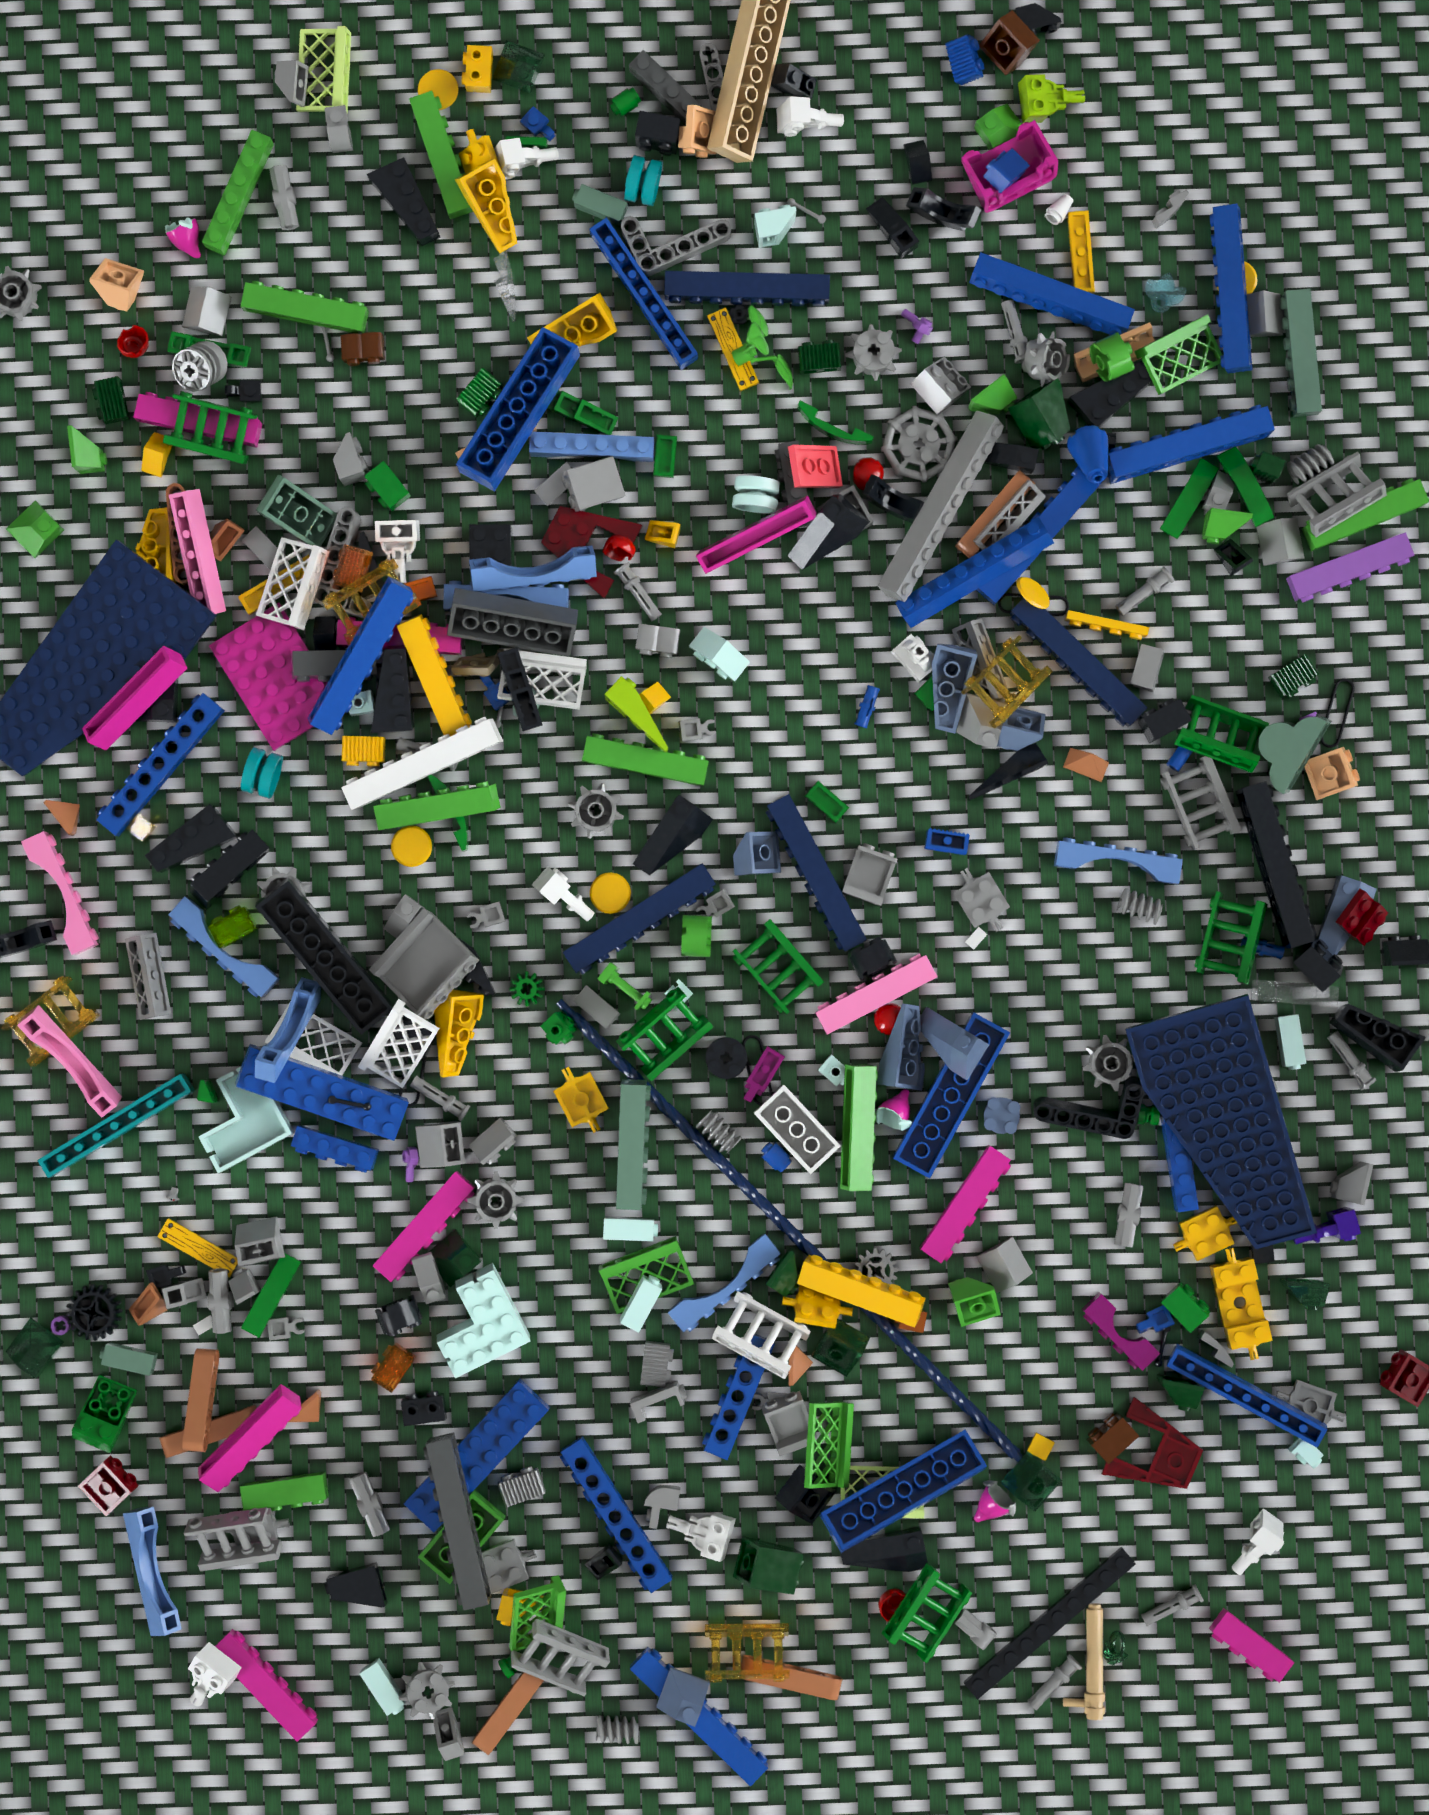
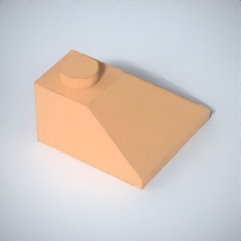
M105 258L90 277V283L108 306L128 311L135 301L144 270Z

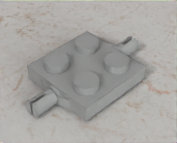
M968 868L964 869L968 877L962 870L960 873L966 883L962 888L955 891L954 895L973 927L976 928L983 923L990 922L995 932L999 931L995 923H997L1000 930L1003 929L997 917L1001 912L1010 908L991 874L987 872L981 877L973 878Z
M1297 1379L1290 1394L1277 1391L1275 1396L1326 1425L1331 1418L1343 1422L1344 1419L1341 1417L1345 1418L1346 1416L1345 1413L1334 1410L1337 1393Z
M267 1508L268 1512L263 1526L269 1540H278L277 1528L289 1527V1518L276 1520L271 1508ZM254 1526L243 1527L250 1543L261 1542ZM235 1529L224 1530L225 1533H231L236 1546L241 1545Z
M515 1539L482 1551L491 1594L529 1579L526 1561L537 1558L534 1549L522 1554L516 1545Z

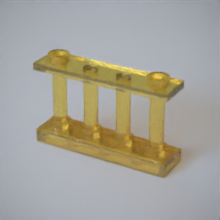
M394 558L384 560L375 570L340 591L329 593L325 600L322 601L326 610L334 608L347 629L344 638L348 645H350L360 625H353L340 602L351 596L365 618L369 609L358 591L369 586L375 597H377L381 589L376 581L385 575L400 582L394 572L398 568ZM415 592L413 593L412 603L409 607L406 606L402 612L403 616L422 605Z
M1020 635L1013 640L1011 637L1008 638L1001 645L1003 649L976 677L971 676L964 683L966 687L961 691L964 695L973 690L992 710L994 718L989 723L994 729L1004 723L1053 672L1048 666L1041 670L1039 668L1036 669L1015 646L1022 639ZM1008 652L1030 673L1029 677L1031 679L1028 682L1026 680L1023 681L1003 659ZM996 664L1018 686L1019 692L1016 695L1014 693L1011 694L990 671ZM984 677L1006 699L1004 707H999L978 684Z
M61 976L53 982L54 986L16 1016L12 1014L3 1021L5 1024L0 1027L3 1031H8L11 1028L30 1052V1057L26 1060L30 1067L37 1066L51 1055L44 1048L36 1047L17 1026L18 1022L36 1006L45 1003L62 1025L61 1029L69 1039L73 1038L101 1016L96 1009H85L67 984L73 980L71 976H66L65 978ZM59 990L62 991L79 1013V1019L74 1023L68 1021L51 998Z
M789 1623L705 1624V1637H709L711 1640L712 1671H705V1679H710V1682L713 1683L722 1682V1679H773L774 1682H784L785 1679H789L790 1670H783L782 1639L789 1635ZM722 1637H730L732 1640L733 1670H720V1640ZM743 1637H751L753 1640L754 1670H741V1640ZM764 1637H772L774 1639L775 1670H762V1639Z

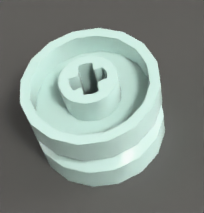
M744 475L735 477L734 488L740 493L733 495V508L753 513H774L777 511L778 500L772 496L779 494V481L760 476Z

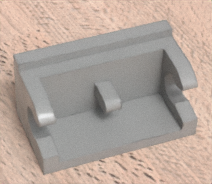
M1141 644L1130 682L1133 687L1154 692L1164 657V649Z

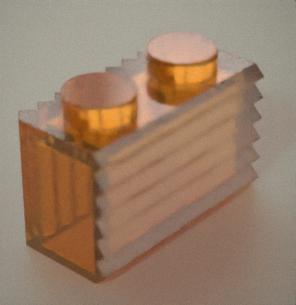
M344 544L338 554V559L340 560L338 568L333 572V584L363 592L373 552Z
M395 1343L393 1347L388 1345L382 1354L385 1356V1359L381 1364L377 1362L371 1371L374 1374L371 1380L391 1393L395 1390L416 1358V1355L398 1343Z

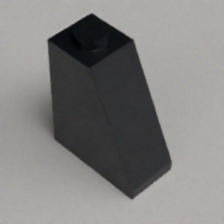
M377 1562L329 1575L326 1579L327 1582H324L327 1595L330 1594L331 1600L380 1608L385 1607L388 1603Z

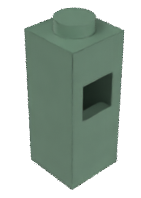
M581 184L580 189L576 188L572 197L576 209L601 219L607 217L610 223L621 226V222L628 209L626 201Z
M109 1342L105 1347L101 1348L99 1358L102 1359L101 1365L150 1376L154 1373L158 1353Z

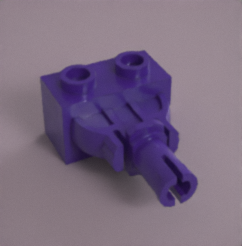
M1343 1207L1326 1212L1328 1222L1317 1226L1314 1223L1317 1233L1293 1239L1294 1243L1299 1244L1312 1240L1319 1243L1320 1238L1334 1236L1344 1241L1356 1239V1235L1361 1234L1355 1209Z

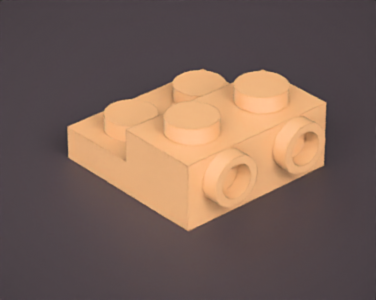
M687 105L686 126H679L678 148H682L684 154H695L699 158H707L708 154H716L707 149L715 111L697 105Z
M1344 747L1308 760L1305 770L1316 800L1358 786L1357 781H1360L1358 771L1356 769L1353 770L1350 762L1353 761L1349 749L1345 750Z

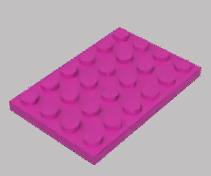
M274 606L264 611V614H270L275 611ZM285 610L282 611L283 619L289 620ZM256 616L209 645L273 751L314 727L310 725L308 716L328 682H319L318 679H310L309 682H297V679H292V651H309L295 627Z

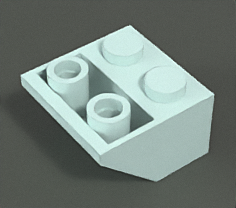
M782 205L778 209L771 211L770 208H764L755 213L754 225L758 248L780 244L795 222L796 206Z

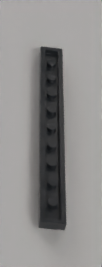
M1120 1547L964 1681L965 1686L978 1700L1136 1565V1563Z

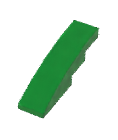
M559 390L547 408L605 435L612 434L618 417L583 399L580 400Z
M284 1253L285 1257L280 1258L241 1327V1329L258 1338L261 1337L301 1264V1261Z

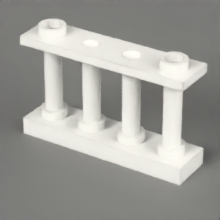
M737 1291L734 1301L738 1303L725 1327L717 1326L712 1339L786 1379L791 1369L787 1362L800 1338L807 1341L811 1331L804 1324L795 1323L753 1300V1297L748 1293ZM747 1308L756 1313L744 1337L740 1338L733 1334V1329L743 1311ZM763 1318L773 1322L774 1326L763 1346L758 1348L752 1345L751 1340ZM783 1328L793 1333L782 1355L776 1358L770 1355L769 1350Z

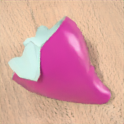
M187 217L185 220H180L179 225L173 222L171 225L165 226V233L174 246L193 258L201 257L198 247L199 225L196 218L190 219Z
M903 1089L898 1095L886 1100L875 1110L877 1124L883 1123L892 1129L901 1131L906 1130L912 1125L913 1122L909 1120L910 1092L908 1089Z

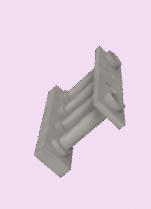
M1358 451L1345 457L1339 463L1302 485L1294 487L1287 493L1289 506L1292 508L1299 503L1312 518L1309 520L1311 533L1315 537L1387 496L1384 481L1380 478L1375 482H1371L1359 468L1361 467V459ZM1351 472L1365 487L1355 493L1342 479V477ZM1335 483L1347 498L1336 503L1324 488ZM1315 493L1329 507L1328 510L1321 514H1318L1307 500V498Z
M1204 756L1200 758L1199 766L1171 777L1168 771L1161 774L1163 777L1160 779L1164 790L1168 789L1186 833L1184 840L1192 850L1200 848L1198 841L1225 830L1226 832L1229 831L1230 835L1242 831L1212 758ZM1201 773L1203 775L1206 774L1209 781L1206 782L1207 785L1178 796L1174 784ZM1209 792L1211 794L1214 793L1216 798L1214 804L1186 815L1182 803ZM1217 811L1222 813L1224 820H1222L1221 824L1196 834L1193 833L1190 822Z
M267 1507L188 1519L184 1535H196L202 1549L198 1562L199 1570L207 1571L278 1560L283 1545L280 1539L269 1540L263 1526L268 1512ZM254 1526L261 1542L250 1543L243 1527ZM235 1529L241 1545L230 1546L224 1530ZM215 1532L222 1548L211 1549L204 1533Z
M537 1618L532 1623L533 1640L523 1654L514 1650L511 1652L512 1668L582 1696L586 1695L585 1678L594 1666L600 1665L606 1668L610 1663L608 1647ZM540 1643L550 1645L551 1648L543 1659L539 1661L532 1658V1654ZM559 1650L570 1653L560 1668L549 1665ZM577 1657L587 1660V1663L576 1676L567 1672Z

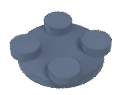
M990 1098L984 1109V1127L999 1134L1015 1133L1020 1120V1104L1008 1098Z

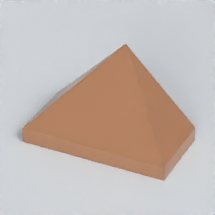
M225 519L214 526L210 539L214 557L217 560L222 561L243 534L244 529L229 519Z
M1070 748L1063 768L1102 782L1109 762L1093 753Z
M45 800L43 803L67 834L74 836L77 831L80 805Z
M150 1283L128 1309L138 1326L167 1311L163 1297L154 1283Z
M797 1345L789 1358V1365L791 1366L788 1373L789 1386H793L813 1364Z
M317 1390L301 1404L299 1414L296 1417H292L288 1422H319L321 1391Z

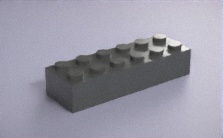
M455 588L447 636L570 657L577 626L578 610Z

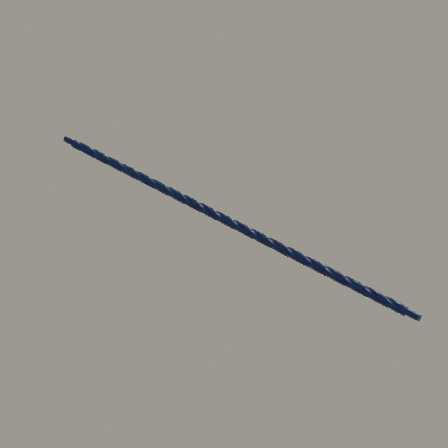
M563 999L557 1002L556 1005L574 1021V1026L580 1029L582 1034L596 1048L602 1051L606 1058L618 1070L624 1073L628 1079L645 1080L603 1036L597 1033L595 1028L578 1012L576 1013ZM647 1081V1085L651 1086L650 1101L689 1140L694 1142L697 1148L711 1162L717 1165L721 1172L739 1187L807 1256L817 1255L827 1261L825 1256L810 1241L805 1239L801 1232L782 1216ZM859 1307L896 1345L902 1348L904 1353L919 1368L925 1371L928 1377L941 1390L949 1395L953 1402L969 1415L989 1437L994 1439L996 1444L1011 1459L1014 1458L1028 1473L1034 1468L1020 1453L1021 1450L1012 1444L1007 1436L990 1422L885 1316Z

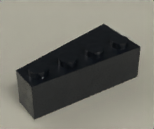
M404 157L367 174L371 184L403 221L421 246L441 238Z

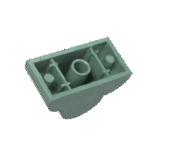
M277 475L256 509L257 513L304 543L321 547L331 531L337 517V513L281 475Z
M1322 716L1304 718L1297 724L1292 722L1273 723L1262 731L1258 743L1259 750L1262 756L1272 763L1269 773L1270 781L1277 791L1282 794L1290 792L1332 722L1331 720Z

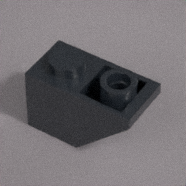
M1036 3L1015 8V14L1036 36L1043 32L1046 34L1054 33L1061 25L1062 21L1059 16Z
M790 63L776 64L771 87L782 93L812 99L817 79Z

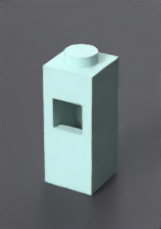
M1299 1014L1274 1017L1282 1067H1288V1070L1301 1069V1064H1306Z
M604 1218L603 1240L653 1241L654 1236L658 1237V1224H654V1219Z
M651 1275L648 1277L642 1276L620 1317L621 1324L638 1333L640 1332L662 1291L659 1279Z
M380 1658L361 1670L360 1676L387 1716L391 1713L396 1715L404 1709L403 1705L406 1701L399 1700V1696L403 1693Z

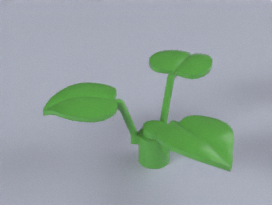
M751 304L748 307V314L752 323L747 333L746 343L732 351L733 359L738 366L748 361L752 364L758 361L773 360L777 371L788 384L789 390H791L793 385L792 372L783 356L778 354L777 356L754 357L757 355L755 347L762 354H769V347L764 338L768 336V325L763 315Z

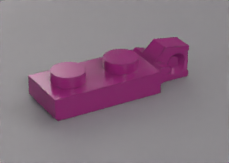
M768 1046L766 1047L746 1081L745 1087L749 1090L744 1097L745 1100L751 1103L756 1094L761 1096L765 1092L785 1056Z

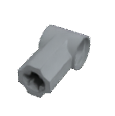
M965 1608L954 1621V1624L969 1635L970 1639L982 1650H985L997 1635L989 1625L979 1621Z

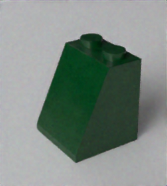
M1059 378L1044 384L1043 387L1040 386L1032 390L1008 408L1031 448L1038 449L1041 447L1044 450L1053 443L1054 445L1065 439L1064 435L1070 431Z
M742 1536L733 1577L749 1588L794 1595L799 1583L798 1576L800 1568L803 1566L804 1554L795 1548Z

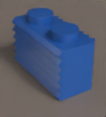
M967 34L945 43L955 83L964 85L984 77L982 72L984 70V63L978 56L977 51L980 47L976 38Z
M1013 148L1008 152L1004 150L996 160L993 159L986 166L987 172L984 174V178L999 193H1002L1018 180L1030 165Z
M930 828L926 833L924 849L966 855L970 835L968 833L966 835L960 832L957 834L956 831L953 833L952 831L948 832V830L940 831V829L932 830Z

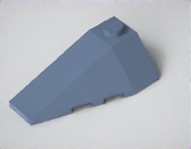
M937 644L932 661L935 729L956 733L978 655L976 650L958 645Z
M1342 875L1336 876L1317 936V940L1321 939L1328 946L1327 950L1332 955H1337L1349 939L1346 932L1336 923L1338 917L1359 888L1366 891L1372 899H1374L1377 890L1361 881Z
M902 1004L879 1063L877 1085L922 1091L925 1067L924 1063H921L920 1052L923 1051V1044H919V1033L921 1032L919 1006Z
M926 1007L920 1016L921 1032L948 1068L968 1080L989 1044Z

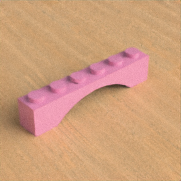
M43 831L21 841L29 861L46 870L56 881L62 892L66 906V926L63 937L71 955L80 954L97 946L96 940L99 937L95 929H91L88 923L90 921L89 914L80 905V902H82L81 896L77 890L74 891L71 885L74 883L72 876L63 867L65 861L61 853H57L54 847L57 843L53 835Z
M39 1005L21 1019L17 1026L31 1041L47 1050L66 1068L80 1087L88 1104L101 1118L118 1105L122 1096Z

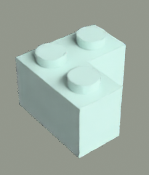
M706 627L702 628L689 645L695 651L693 655L702 662L704 661L713 669L716 667L718 669L716 673L725 680L728 677L736 681L750 663L727 640Z

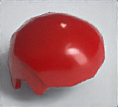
M133 325L128 330L123 329L117 339L118 350L122 355L130 358H138L144 355L149 347V338L145 329L137 325Z
M862 458L854 466L853 482L859 489L864 490L871 474L883 480L884 468L874 458Z
M613 535L607 539L602 552L613 560L622 561L625 557L631 560L636 549L628 537Z
M890 1003L878 1008L874 1014V1024L879 1032L885 1035L891 1034L901 1007Z
M888 1589L880 1596L878 1602L881 1616L888 1622L906 1596V1593L900 1589Z

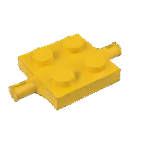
M474 129L467 130L466 134L469 145L459 153L465 173L494 158L500 167L490 136L484 135L477 140Z
M569 1067L566 1070H561L567 1082L553 1092L571 1127L588 1122L593 1133H595L596 1129L597 1131L601 1129L595 1118L600 1113L608 1110L609 1107L591 1072L581 1077H574Z
M1215 1205L1179 1222L1184 1239L1174 1243L1173 1247L1176 1252L1188 1247L1192 1251L1195 1260L1199 1261L1235 1244L1229 1227L1237 1222L1233 1216L1225 1219L1221 1215L1218 1206Z
M799 1285L796 1298L783 1296L782 1305L794 1307V1322L835 1329L839 1314L852 1316L853 1308L841 1306L839 1299Z

